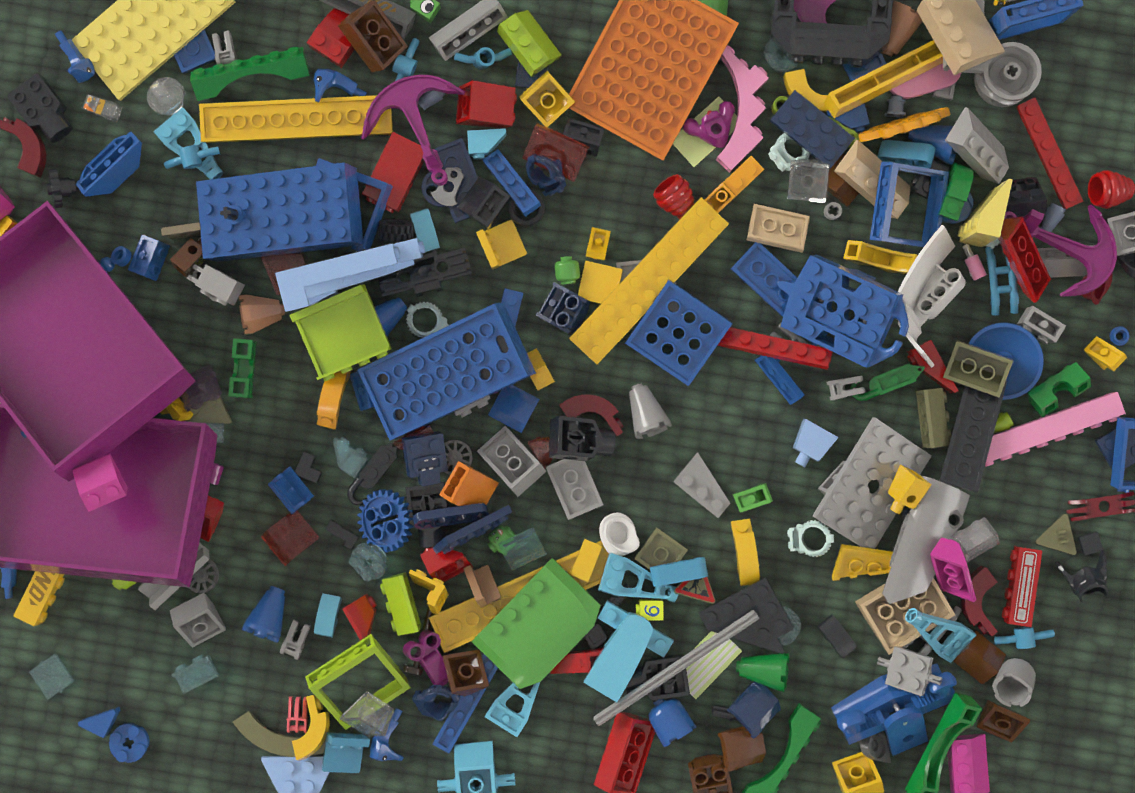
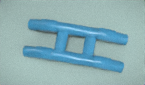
M986 247L985 252L991 290V315H999L1000 293H1010V313L1016 314L1018 313L1019 304L1016 276L1010 268V263L1006 256L1007 266L996 267L993 249ZM1008 274L1009 285L998 286L997 275Z

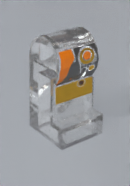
M87 94L82 106L83 110L115 123L118 122L123 108L117 103Z

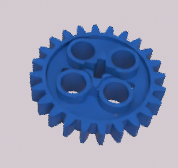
M386 489L373 491V494L367 495L368 499L362 500L364 506H359L362 513L357 514V516L361 517V520L357 523L362 525L359 531H364L362 539L368 538L366 544H372V549L378 548V552L398 550V548L404 546V542L409 541L406 536L412 535L409 531V528H414L410 524L413 517H409L412 510H407L409 503H403L405 497H399L398 492L393 493V490ZM395 515H398L396 519L383 522V524L373 526V524L376 522L383 521L388 519L389 517H394Z

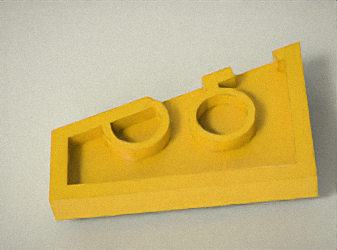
M841 544L832 573V580H840L842 577L857 578V575L864 574L872 576L889 573L893 552Z

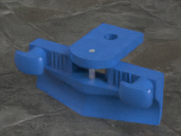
M932 664V674L942 677V683L938 685L929 682L924 696H919L885 684L886 674L831 707L837 720V725L843 732L849 745L885 730L889 750L892 756L928 741L923 714L950 703L955 693L952 687L957 685L956 678L950 672L942 673L938 664Z

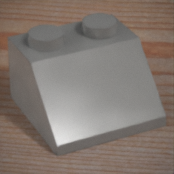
M205 593L170 610L173 627L192 648L226 630L213 602Z

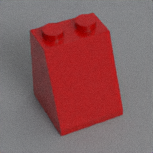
M473 80L459 86V89L465 91V94H458L456 124L508 128L513 125L515 121L514 105L517 101L514 87Z

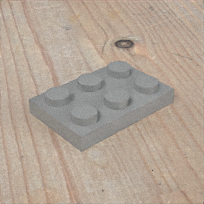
M563 459L546 466L568 520L603 505L585 461Z

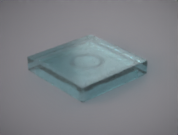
M534 528L528 529L498 544L512 571L547 555Z

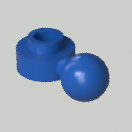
M119 246L114 249L111 258L104 257L99 263L107 272H111L115 264L120 267L127 265L131 260V252L127 248Z

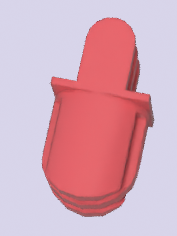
M289 696L288 718L286 719L287 733H290V731H295L296 733L304 731V733H307L309 718L307 716L306 697L303 698L301 715V697H296L293 715L294 698ZM291 720H296L295 725H291ZM299 721H304V725H299Z

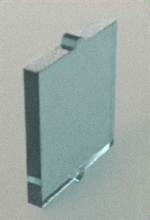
M54 654L45 661H41L40 665L29 671L47 700L58 692H63L64 688L75 681L57 654Z

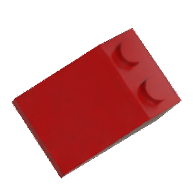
M333 8L317 26L306 43L311 49L342 69L354 51V47L338 27L349 14Z

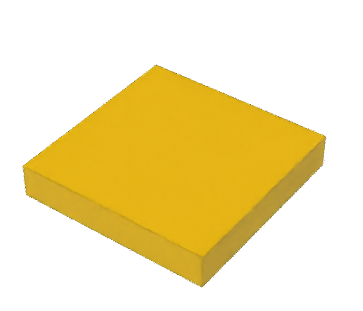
M585 261L578 295L588 301L602 303L620 284L623 269Z

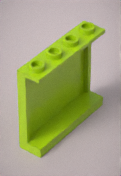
M365 284L356 286L290 315L292 322L297 324L317 371V380L323 378L325 382L334 378V373L338 371L344 374L353 370L352 366L355 364L363 366L370 363L369 358L376 356L379 359L387 356V351L392 349Z

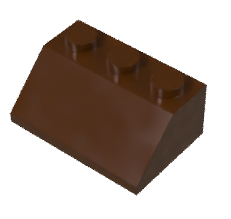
M371 0L352 12L338 25L371 72L384 70L408 47L375 0Z

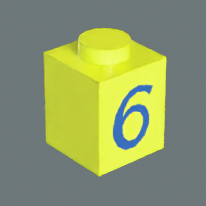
M639 599V604H636V614L643 616L648 621L663 620V600Z

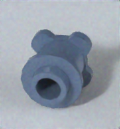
M891 96V99H887L889 104L888 111L885 113L886 117L903 118V116H906V112H903L906 100H903L902 96Z

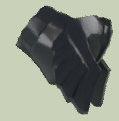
M1101 550L1096 568L1085 566L1074 575H1070L1059 561L1055 562L1073 593L1080 599V602H1083V595L1099 591L1104 596H1108L1109 590L1106 584L1107 562L1104 551Z

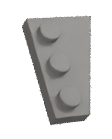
M697 452L673 482L719 518L730 502Z

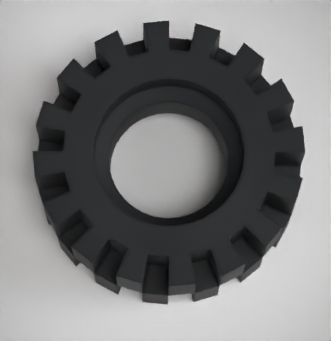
M398 218L380 220L378 237L386 241L390 240L391 242L413 239L414 223L409 220L405 221V219L399 220Z

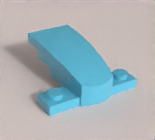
M607 600L597 618L616 630L595 660L583 683L618 702L634 674L646 647L664 658L674 640L653 628L652 624L643 616L632 612L628 613Z

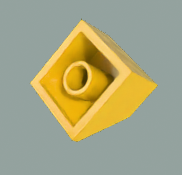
M548 71L519 96L521 101L546 128L575 102Z
M862 752L832 762L842 793H884L883 783L873 760L866 757Z

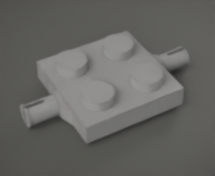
M894 646L890 660L878 658L877 665L887 667L888 674L885 684L924 696L929 682L938 685L942 683V677L932 674V657Z

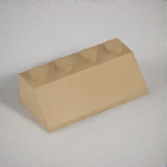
M856 140L834 172L875 206L880 166L883 161L859 140ZM898 175L891 218L895 219L899 218L909 204L910 185Z

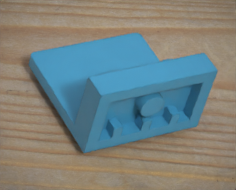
M327 732L322 771L359 773L363 747H369L370 739L364 734Z

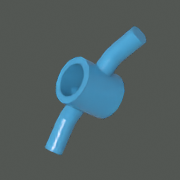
M412 39L405 56L402 54L397 56L393 66V72L398 73L395 81L414 75L418 61L412 58L420 42L418 39Z
M483 47L474 53L473 56L456 52L454 60L469 64L473 63L475 68L483 70L492 65L494 61H501L511 56L512 51L510 48L494 54L492 49ZM480 54H484L487 57V63H483L480 60Z
M198 145L186 146L179 149V157L164 162V166L166 169L183 164L184 169L197 168L203 165L201 158L220 154L219 148L213 147L199 151Z
M1033 627L1014 628L1015 635L994 637L995 644L1016 643L1017 649L1036 647L1035 640L1054 637L1055 632L1054 630L1034 632Z

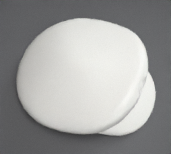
M617 512L607 515L601 521L599 534L603 546L609 554L625 556L638 549L640 542L635 526L629 517Z

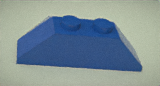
M132 132L114 139L86 165L80 180L75 185L86 197L112 193L139 168L142 143Z

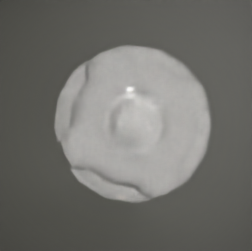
M163 77L154 81L149 87L147 102L150 108L157 114L173 115L183 107L186 92L177 80Z

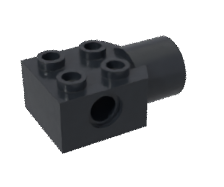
M34 74L7 95V98L27 124L35 130H41L51 143L62 140L72 131V125L64 116L67 107L40 74Z
M557 416L550 419L549 458L587 461L594 458L595 455L610 457L613 454L616 442L613 430L599 429L596 421L593 419Z
M446 482L427 486L405 487L407 503H409L408 510H412L409 517H413L416 513L422 511L449 508L448 500L439 495ZM445 526L418 529L420 548L433 547L445 538Z
M684 654L645 659L643 666L636 668L626 686L627 694L682 658ZM685 668L647 695L651 700L690 695L687 669Z

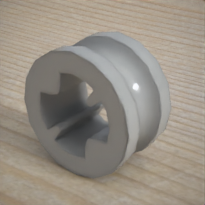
M831 202L824 208V216L829 220L837 219L842 213L840 204L836 202ZM830 206L837 208L836 216L828 213Z

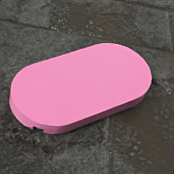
M942 63L891 89L890 92L894 95L902 96V99H911L951 87L960 78L961 73L954 75L951 70L944 71Z

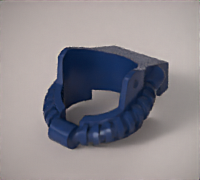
M537 154L528 156V161L526 162L528 177L534 185L538 184L540 189H545L542 192L543 195L552 196L555 192H562L566 182L562 173L561 161L559 159L551 161L550 158L538 156ZM537 162L546 166L550 177H547L540 167L534 168V163Z
M432 685L428 689L423 690L422 693L420 690L415 691L412 697L413 702L422 715L433 717L438 721L444 720L447 714L454 711L460 699L459 695L452 694L450 688L441 685ZM437 695L447 698L451 696L453 699L451 703L439 702L437 704L433 701Z

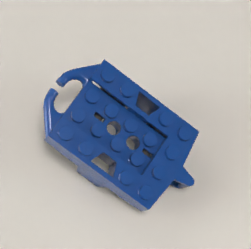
M810 255L796 281L785 280L778 283L779 288L789 295L781 327L866 368L893 356L901 348L903 342L895 340L890 348L882 347L894 318H897L900 322L899 334L902 336L907 335L909 321L903 302L904 294L876 282V278L857 269H848L819 255ZM849 278L862 284L857 289L849 286ZM833 302L837 303L838 308L836 311L832 309ZM850 310H853L855 313L853 320L849 317ZM829 332L835 335V339L824 335Z

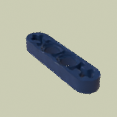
M478 503L418 512L413 516L415 528L427 529L475 522L488 516L489 512L486 504Z

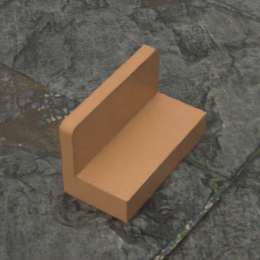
M488 565L475 571L471 566L463 568L480 608L501 599Z

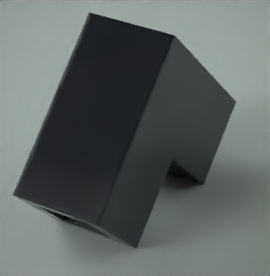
M305 451L295 473L298 476L318 483L322 471L312 467L316 456Z

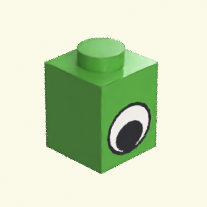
M410 0L411 11L429 23L433 21L441 9L440 3L436 0Z

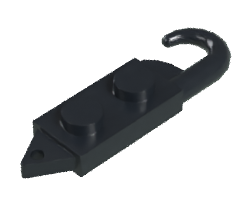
M398 441L385 446L382 445L350 485L347 497L352 504H364L362 500L359 501L354 498L355 491L359 486L370 489L377 484L398 457L396 455Z

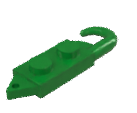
M907 363L871 378L869 382L870 391L852 396L856 400L866 401L917 381V377L925 367ZM852 383V384H851V387H850V390L853 389L854 387L856 388V385H857V384Z

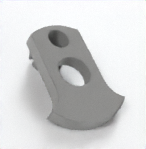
M447 167L445 172L448 175V181L454 184L453 191L447 192L444 189V185L438 186L437 190L431 192V194L438 203L445 206H453L458 204L456 202V194L464 174L458 167ZM452 171L457 172V177L453 176Z

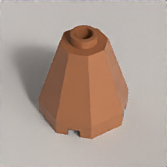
M240 295L238 297L239 301H243L240 302L239 308L242 327L247 328L244 330V335L253 334L282 320V315H285L284 305L280 304L279 300L252 295Z

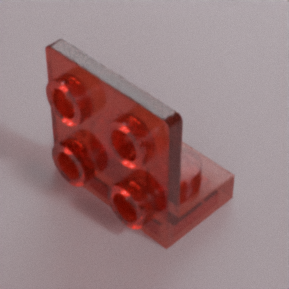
M296 511L293 514H287L266 530L261 538L283 565L286 566L297 555L317 541L319 536L301 514Z

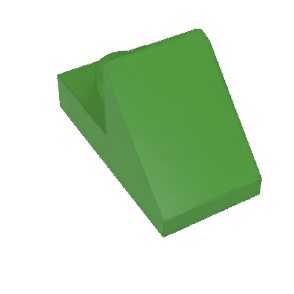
M766 483L758 484L733 495L740 513L773 502Z

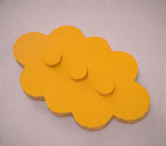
M944 107L921 112L874 126L867 131L859 133V141L865 142L877 138L887 139L899 133L902 134L910 132L912 129L929 126L931 123L940 121L941 118L950 116V109Z

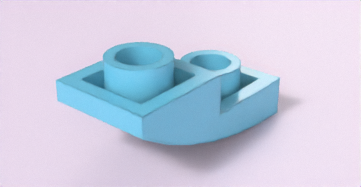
M429 209L410 213L411 221L414 223V232L419 242L423 241L425 252L440 248Z
M322 593L315 621L314 634L333 638L338 622L337 615L342 602L341 597Z

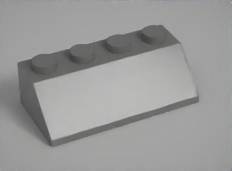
M965 107L945 141L982 179L999 184L1009 169L1005 148L971 110Z

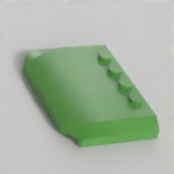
M551 558L471 642L519 689L541 682L594 627L601 604L559 563Z

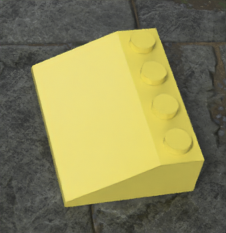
M1008 179L992 189L963 223V226H960L958 231L960 243L983 247L1000 238L1013 179Z

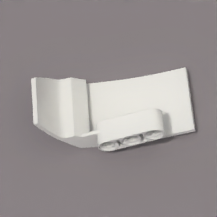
M943 225L934 233L919 253L898 290L899 293L904 294L903 302L909 321L906 337L931 368L934 366L933 362L917 344V338L922 333L921 326L927 319H934L965 286V279L958 269L951 268L945 271L940 267V264L955 247ZM958 277L957 281L951 282L953 278ZM945 291L944 295L938 296L940 292ZM932 305L931 309L925 311L927 306Z

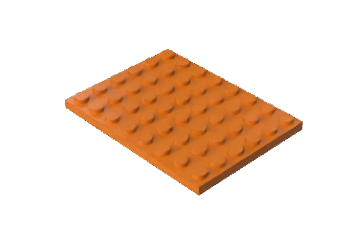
M619 0L569 93L575 101L569 109L664 161L739 23L698 0Z

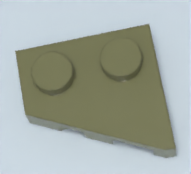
M214 389L184 403L193 413L191 419L188 420L189 422L232 423L218 389Z

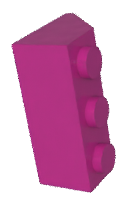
M941 537L930 554L940 590L975 602L976 596L968 565L960 544L955 540Z
M985 734L959 735L947 752L951 793L990 792Z

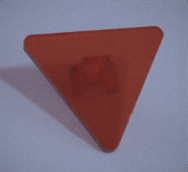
M538 436L528 442L529 447L544 469H546V466H549L553 459L549 458L550 436L545 438Z

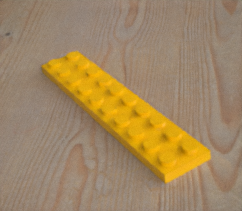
M376 96L321 98L320 102H316L315 98L199 104L201 142L217 143L362 136L368 109ZM392 108L382 113L369 135L392 134Z
M700 197L569 339L592 361L598 364L647 312L667 281L675 282L729 223Z
M601 540L596 542L602 545V549L589 582L572 576L585 590L600 584L609 553L606 551ZM580 550L556 560V562L571 574ZM544 566L497 586L501 599L480 608L475 597L441 611L438 615L435 614L429 617L435 633L440 636V645L444 653L472 641Z

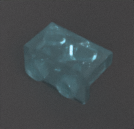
M200 655L192 659V664L186 666L184 663L174 668L176 672L171 674V676L176 678L183 694L219 676L210 655L206 657Z

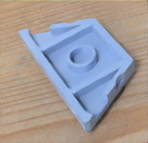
M313 755L301 761L296 760V757L287 756L261 757V761L278 793H320L329 772L322 771L324 755Z

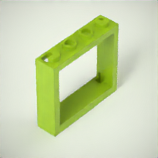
M372 634L305 676L311 692L345 730L411 688L406 675ZM375 653L395 677V680L345 713H342L321 688Z

